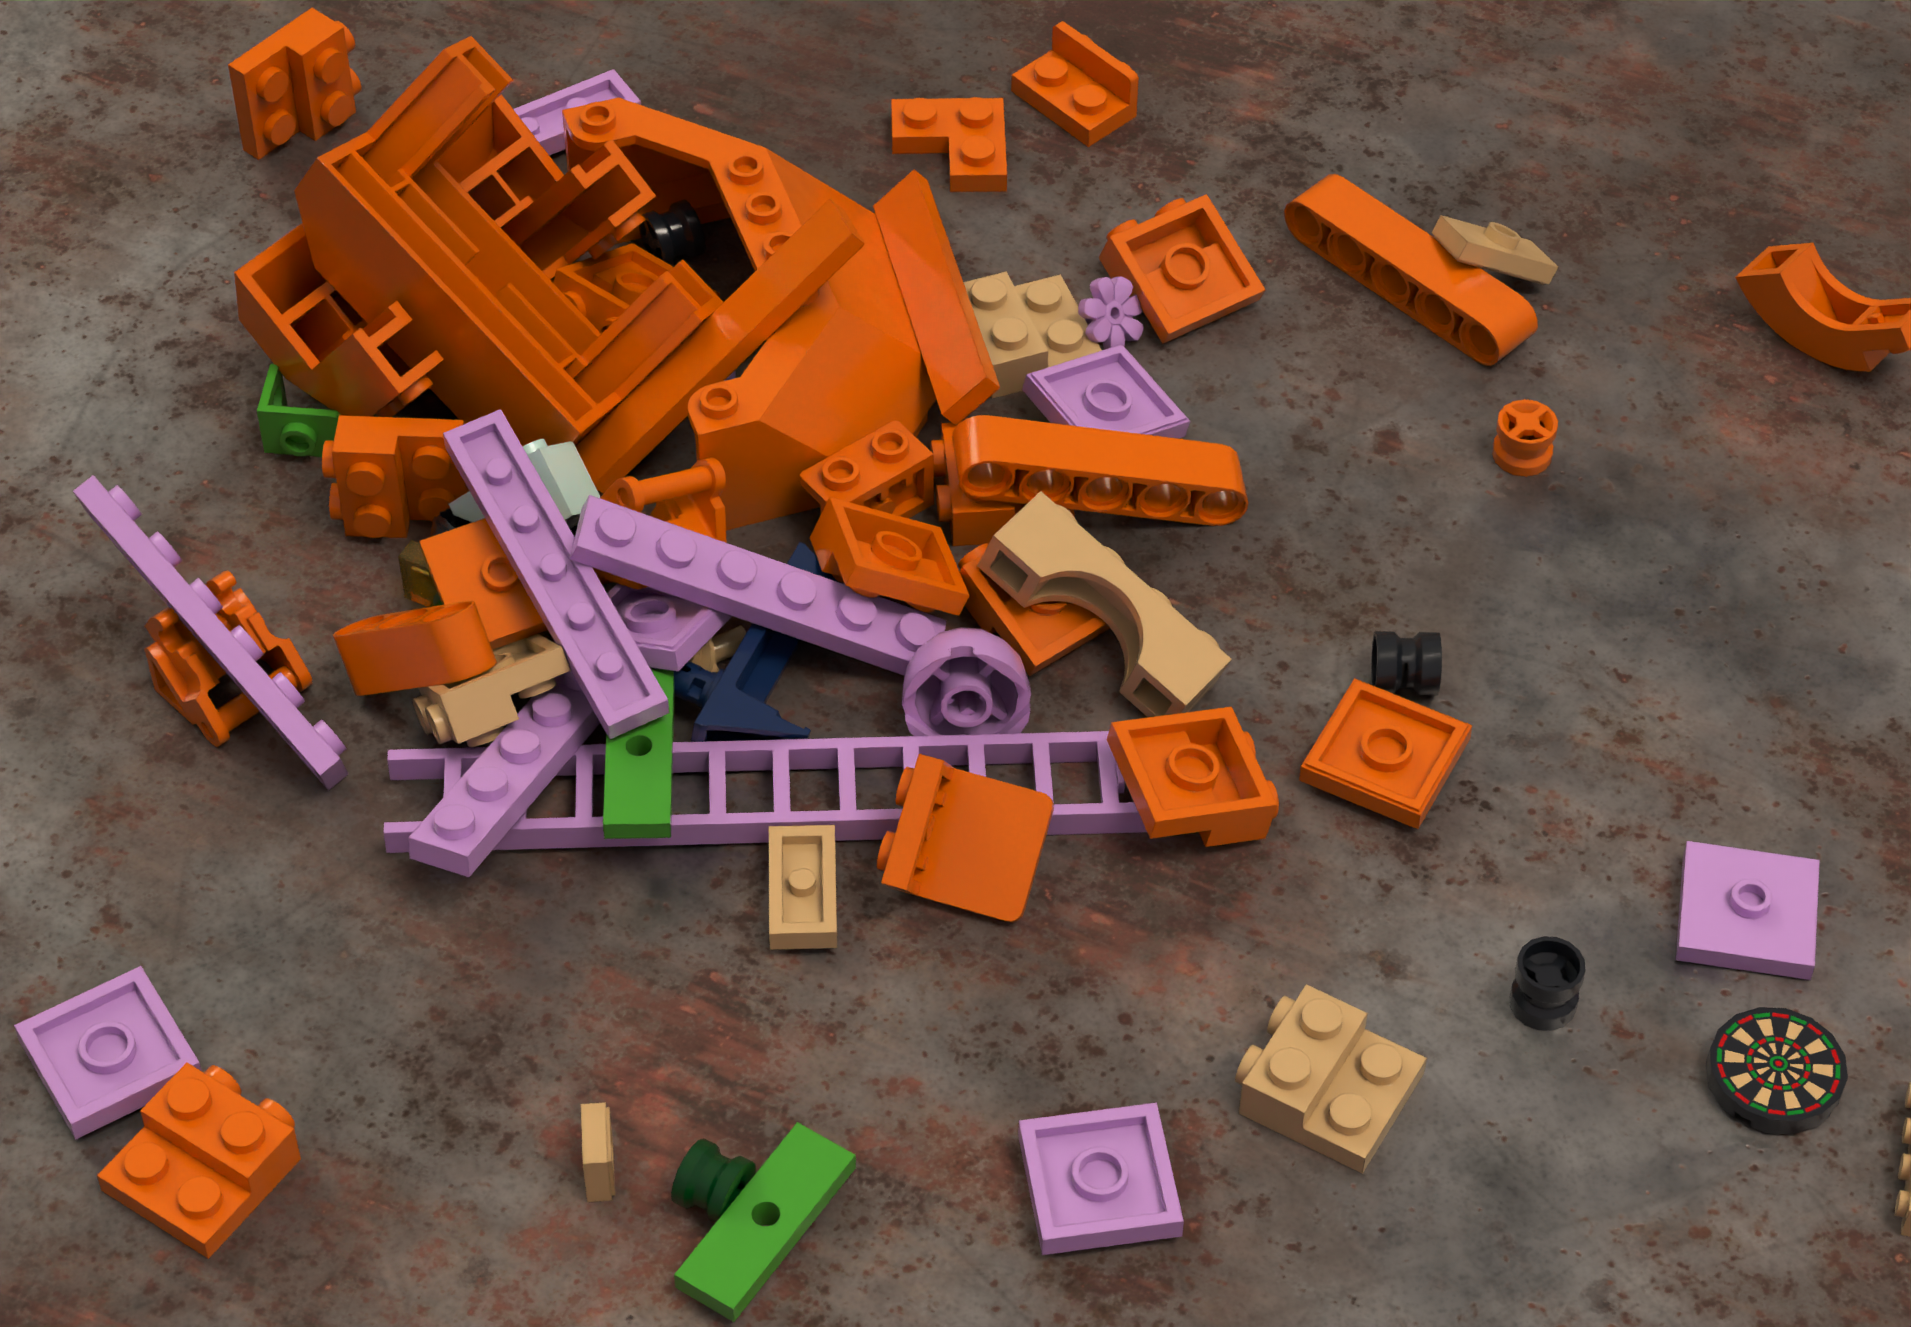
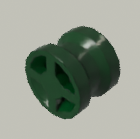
M704 1138L700 1139L689 1149L677 1170L673 1181L671 1199L675 1204L685 1209L698 1206L706 1210L708 1218L716 1223L756 1174V1164L742 1156L733 1159L721 1155L720 1149L715 1143Z

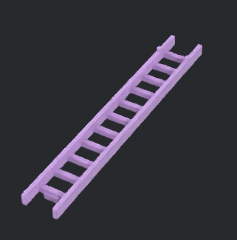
M1109 731L673 742V773L709 772L710 814L672 815L671 838L604 839L603 817H593V775H605L606 744L581 745L556 775H576L575 817L527 819L526 810L493 850L769 843V826L835 825V841L882 840L887 831L896 833L902 809L857 810L855 768L903 767L904 771L906 767L915 768L918 754L944 760L950 765H968V772L985 777V765L1033 763L1035 791L1047 794L1052 800L1053 789L1050 763L1097 762L1101 803L1054 804V811L1047 835L1140 833L1147 831L1135 803H1119L1118 793H1124L1125 781L1106 740ZM488 747L388 750L387 761L390 780L444 779V797ZM838 768L840 810L791 811L789 770ZM773 770L774 812L726 813V771ZM422 821L384 822L386 853L409 852L408 837Z

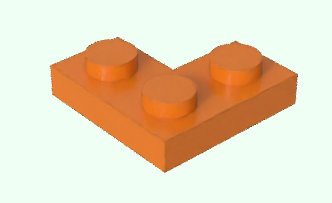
M1003 98L891 99L892 154L949 153L950 192H1007Z

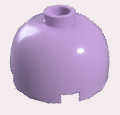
M960 627L940 632L918 648L906 667L902 691L905 721L909 732L913 736L1021 733L1029 722L1031 687L1021 657L1002 638L976 628Z

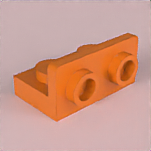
M1061 21L1053 26L1052 50L1012 74L1011 92L1084 145L1090 147L1137 116L1139 77L1129 65L1119 61L1095 44L1088 36L1081 34L1064 21Z
M891 421L800 473V484L820 503V513H822L829 497L901 517L911 518L934 505V454L899 421Z

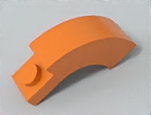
M1814 243L1768 246L1735 277L1744 295L1759 316L1789 344L1820 362L1845 370L1871 372L1889 353L1898 354L1911 350V298L1879 300L1862 296L1850 290L1829 272L1822 262Z

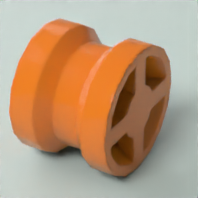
M1517 400L1505 405L1498 414L1496 427L1498 434L1494 438L1492 451L1495 463L1503 471L1516 476H1533L1545 471L1552 461L1554 447L1552 442L1557 434L1558 419L1555 413L1547 405L1533 400Z

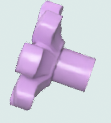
M1121 276L1112 279L1102 277L1092 281L1090 291L1093 298L1082 299L1078 307L1079 315L1085 318L1088 324L1085 332L1086 336L1092 342H1103L1104 350L1121 344L1125 346V340H1139L1144 329L1142 323L1132 318L1142 313L1137 295L1130 296L1133 285L1130 280Z

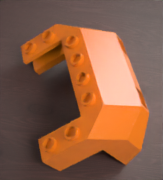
M470 36L443 49L367 132L317 157L294 190L314 268L368 324L395 301L400 303L412 318V321L392 337L387 344L411 369L435 350L438 351L444 360L426 374L434 383L429 388L459 420H463L464 424L501 409L522 446L539 439H545L548 446L569 441L576 445L691 335L723 301L682 259L669 272L666 271L660 275L602 334L438 162L448 149L514 81L484 48Z
M502 94L438 160L440 165L553 283L556 269L572 264L587 251L596 260L643 223L646 219L639 210L656 197L655 193L613 139L600 147L581 165L577 164L564 175ZM303 223L234 272L239 321L271 361L279 367V371L289 382L329 409L336 410L344 416L374 417L377 415L378 417H393L434 384L426 374L444 360L437 350L411 369L387 344L392 337L412 321V318L400 303L395 301L368 324L314 268Z

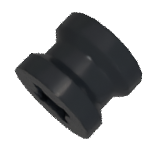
M684 199L672 203L669 210L661 214L655 211L642 214L646 220L639 225V230L647 252L670 265H673L675 258L678 256L686 255L691 258L705 252V237L700 220L694 208L687 200Z

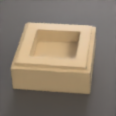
M606 1102L581 1104L582 1156L587 1202L611 1201L612 1195H615L610 1108L606 1107Z

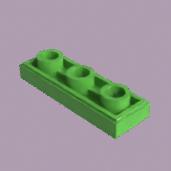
M651 669L668 698V714L612 739H609L606 734L603 809L604 839L671 838L675 693L673 670Z
M797 1122L674 1274L675 1288L735 1322L856 1169V1155Z

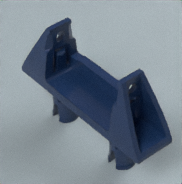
M799 542L787 564L836 581L832 574L822 572L817 556L806 544ZM752 623L725 670L720 669L718 673L710 672L688 661L679 671H674V696L684 701L692 702L702 708L694 722L691 742L809 739L811 732L809 728L805 727L803 729L782 719L778 710L766 704L797 650L800 639Z

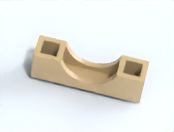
M1042 491L993 535L977 565L1024 608L1041 602L1061 601L1081 606L1100 617L1114 632L1123 651L1125 671L1119 692L1147 717L1189 712L1213 688L1232 660L1220 649L1218 643L1211 635L1205 631L1198 630L1172 607L1171 602L1162 592L1148 586L1125 565L1122 558L1113 549L1103 546L1077 523V520L1069 510L1055 504Z

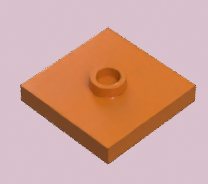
M485 518L419 541L421 552L442 605L474 601L492 650L548 630Z
M1354 678L1301 765L1299 781L1419 829L1471 737L1472 725Z

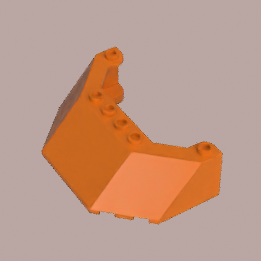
M619 97L562 110L567 171H570L577 164L581 165L600 147L613 139L656 195L654 199L639 210L641 214L655 211L659 214L667 212L672 203L685 199L694 208L701 224L731 217L755 271L829 199L844 209L865 243L852 258L769 336L740 377L706 385L693 393L689 399L688 417L695 433L697 461L713 457L721 463L725 471L726 485L719 497L725 506L726 531L820 507V503L801 486L800 473L891 421H899L917 437L928 421V411L935 402L936 396L875 213L763 146ZM639 226L623 237L618 243L640 239Z

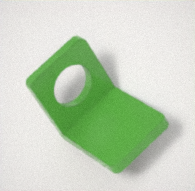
M271 363L257 408L264 453L322 457L325 440L334 441L338 416L341 414L336 410L287 407L283 375L279 371V367Z

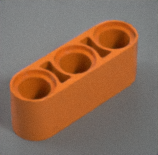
M463 601L377 615L349 624L333 634L352 688L357 696L459 682L491 669L497 663L474 601Z

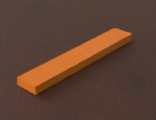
M914 169L874 204L873 208L941 414L957 425L998 391L1000 385L928 180Z
M829 199L576 446L599 492L604 494L615 480L624 478L688 416V402L693 393L706 385L726 380L769 336L864 246L863 239L843 208Z

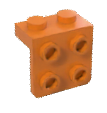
M918 754L915 768L906 767L898 784L895 803L898 806H902L903 809L896 833L887 831L879 849L877 869L884 871L881 883L897 891L1002 921L1016 922L1020 920L1025 912L1054 811L1053 800L1045 793L959 770L944 760Z

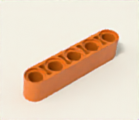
M1337 174L1327 175L1285 207V222L1292 235L1299 242L1482 365H1494L1535 334L1538 328L1536 313L1522 295L1480 267L1458 262L1433 236Z
M977 415L960 422L953 431L952 441L959 485L964 493L974 498L1027 504L1042 491L1055 504L1061 505L1066 509L1209 526H1223L1240 519L1248 509L1249 502L1237 452L1227 445L990 415Z

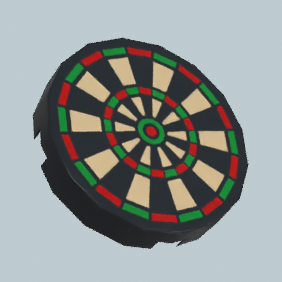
M1758 1007L1735 1014L1718 1029L1706 1061L1708 1086L1720 1107L1733 1117L1735 1112L1738 1113L1741 1117L1751 1121L1750 1127L1765 1133L1797 1134L1820 1126L1830 1117L1831 1111L1838 1106L1848 1079L1846 1057L1833 1034L1813 1018L1787 1008Z

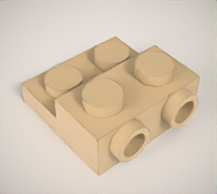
M1007 272L963 282L1000 385L999 390L991 398L1023 391L1022 388L1026 374L1102 351L1098 343L1090 341L1086 336L1085 332L1088 324L1085 318L1079 315L1078 305L1061 274L1017 286L1013 285Z
M535 634L493 649L497 661L496 665L479 675L459 682L419 688L422 696L414 698L413 705L423 730L427 735L433 733L439 744L450 740L458 744L466 741L469 747H475L494 741L503 731L504 725L519 720L510 695L518 692L519 698H529L542 694L556 686L554 677L571 671L562 646L540 634Z
M1306 984L1296 1001L1283 996L1278 1002L1267 1028V1033L1273 1036L1265 1049L1251 1045L1243 1056L1235 1076V1082L1242 1085L1239 1114L1363 1174L1424 1075L1427 1058L1365 1029L1368 1013Z

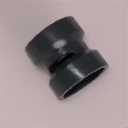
M1375 631L1371 655L1372 685L1393 694L1399 689H1413L1418 695L1438 696L1442 673L1440 633L1419 632L1413 638H1400L1394 631Z
M1548 936L1532 939L1521 948L1515 967V979L1510 991V1008L1515 1017L1525 1026L1536 1030L1553 1031L1563 1028L1572 1021L1577 1010L1579 990L1583 984L1586 971L1585 959L1578 948L1569 941Z

